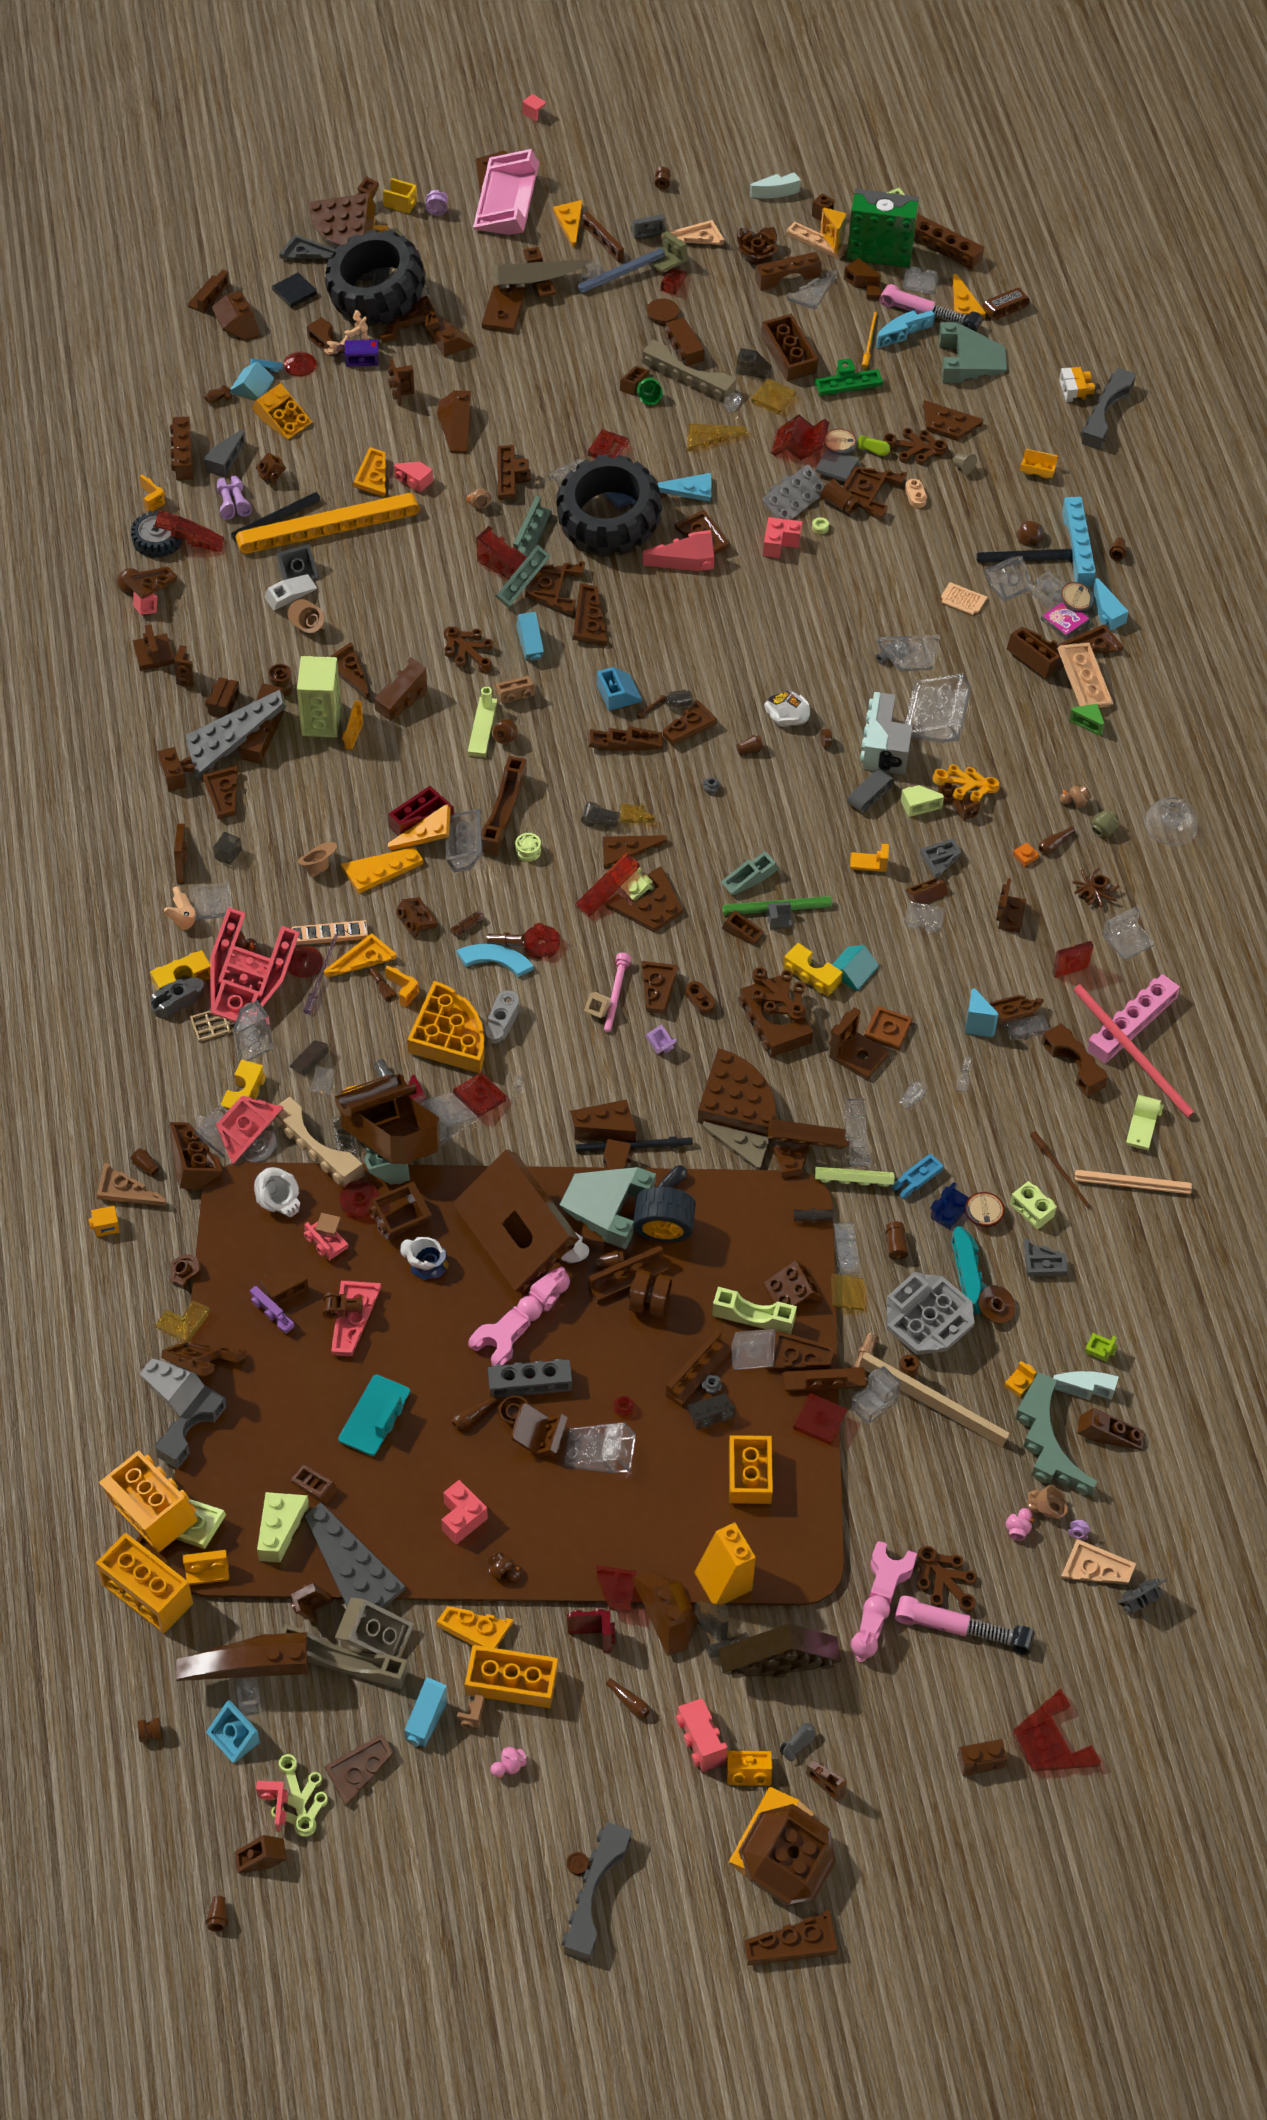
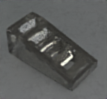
M341 1117L332 1118L336 1150L356 1154L354 1136L350 1133L349 1135L338 1136L340 1133L348 1132L344 1129H337V1127H341ZM350 1139V1142L339 1143V1140ZM351 1146L352 1149L340 1150V1147Z

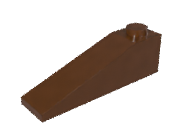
M437 313L436 315L441 324L440 328L427 331L425 322L421 323L444 357L474 347L466 333Z
M454 390L438 402L437 417L440 420L450 453H467L471 416V391Z

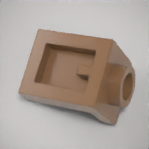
M475 1695L474 1702L469 1704L468 1714L458 1712V1725L465 1729H479L485 1707L484 1696Z

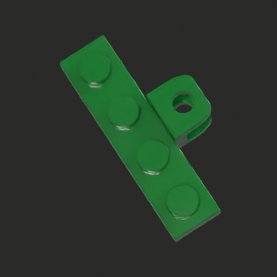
M851 359L838 360L836 376L815 379V386L819 396L883 385L879 369L855 373V367Z

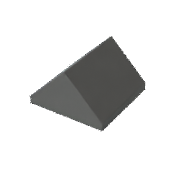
M310 544L276 553L277 568L282 580L306 574L309 575L311 580L319 578Z

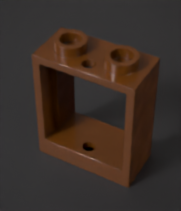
M414 1181L371 1199L368 1208L370 1216L375 1218L378 1223L377 1227L380 1234L384 1235L386 1240L429 1223L432 1216ZM406 1197L417 1218L391 1229L380 1207Z

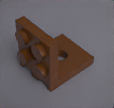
M853 1007L850 1012L844 1014L839 1025L836 1024L831 1030L832 1038L829 1043L831 1045L829 1058L867 1081L889 1056V1051L858 1033L860 1010ZM865 1054L867 1058L860 1059L858 1055Z

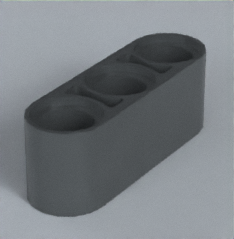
M877 769L850 794L847 803L861 813H864L892 787L894 778Z

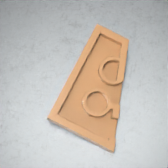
M1077 1539L1061 1579L1128 1585L1136 1563Z

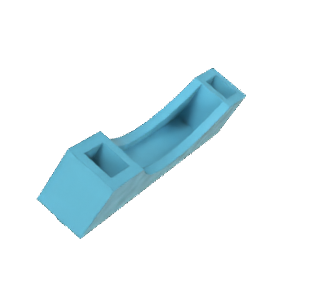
M1065 497L1062 514L1064 524L1068 528L1071 539L1074 580L1087 587H1093L1096 572L1082 497Z

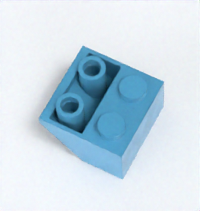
M615 667L597 671V687L608 711L642 702L630 674Z

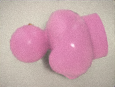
M1023 1508L1019 1511L1018 1516L1011 1514L1008 1517L1006 1528L1011 1539L1022 1541L1032 1529L1030 1522L1034 1521L1031 1510Z
M513 1747L504 1748L501 1753V1762H495L491 1766L490 1771L492 1775L501 1779L505 1772L509 1775L516 1774L521 1767L526 1765L524 1751L522 1749L516 1750Z

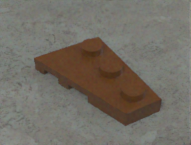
M234 766L202 775L217 819L236 815L238 767Z

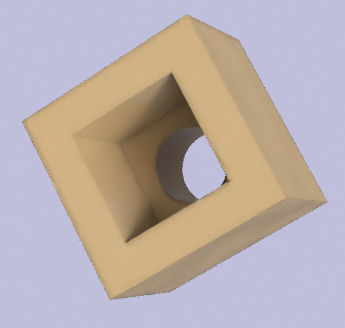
M597 992L590 993L584 1011L600 1018L605 1017L612 999ZM599 1001L602 1002L601 1007L598 1005Z

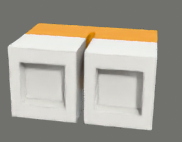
M1081 367L1061 368L1059 381L1066 402H1073V398L1077 397L1085 400L1086 395L1094 394V383H1088L1091 382L1090 371L1082 372Z

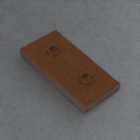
M525 284V287L516 288V285H510V288L502 289L500 286L494 285L483 317L482 328L514 333L527 290V284Z

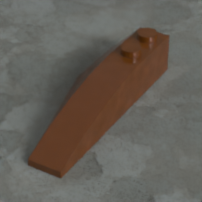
M307 1632L263 1634L176 1659V1681L308 1674Z

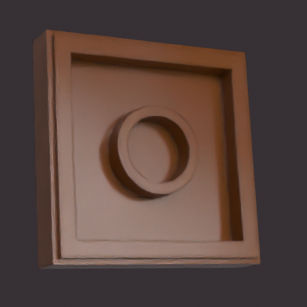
M877 1006L864 1036L873 1042L900 1051L913 1018Z

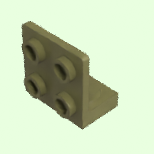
M668 231L662 233V243L664 246L662 249L665 252V257L650 263L651 266L661 273L667 272L688 261L686 243Z

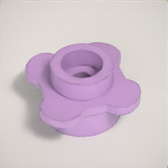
M1083 1520L1072 1521L1070 1523L1071 1529L1068 1530L1069 1536L1086 1541L1088 1539L1087 1533L1090 1532L1089 1525Z

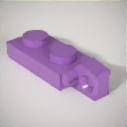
M257 1286L250 1290L251 1302L257 1308H263L265 1315L271 1321L276 1320L279 1330L287 1334L295 1327L294 1322L283 1313V1310Z

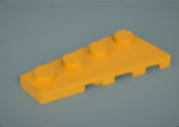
M415 847L342 863L341 869L359 894L423 865V859Z

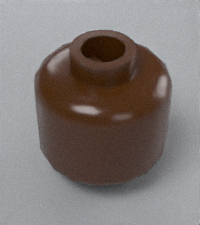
M509 719L499 721L492 729L494 740L500 744L510 743L516 738L518 733L516 724Z

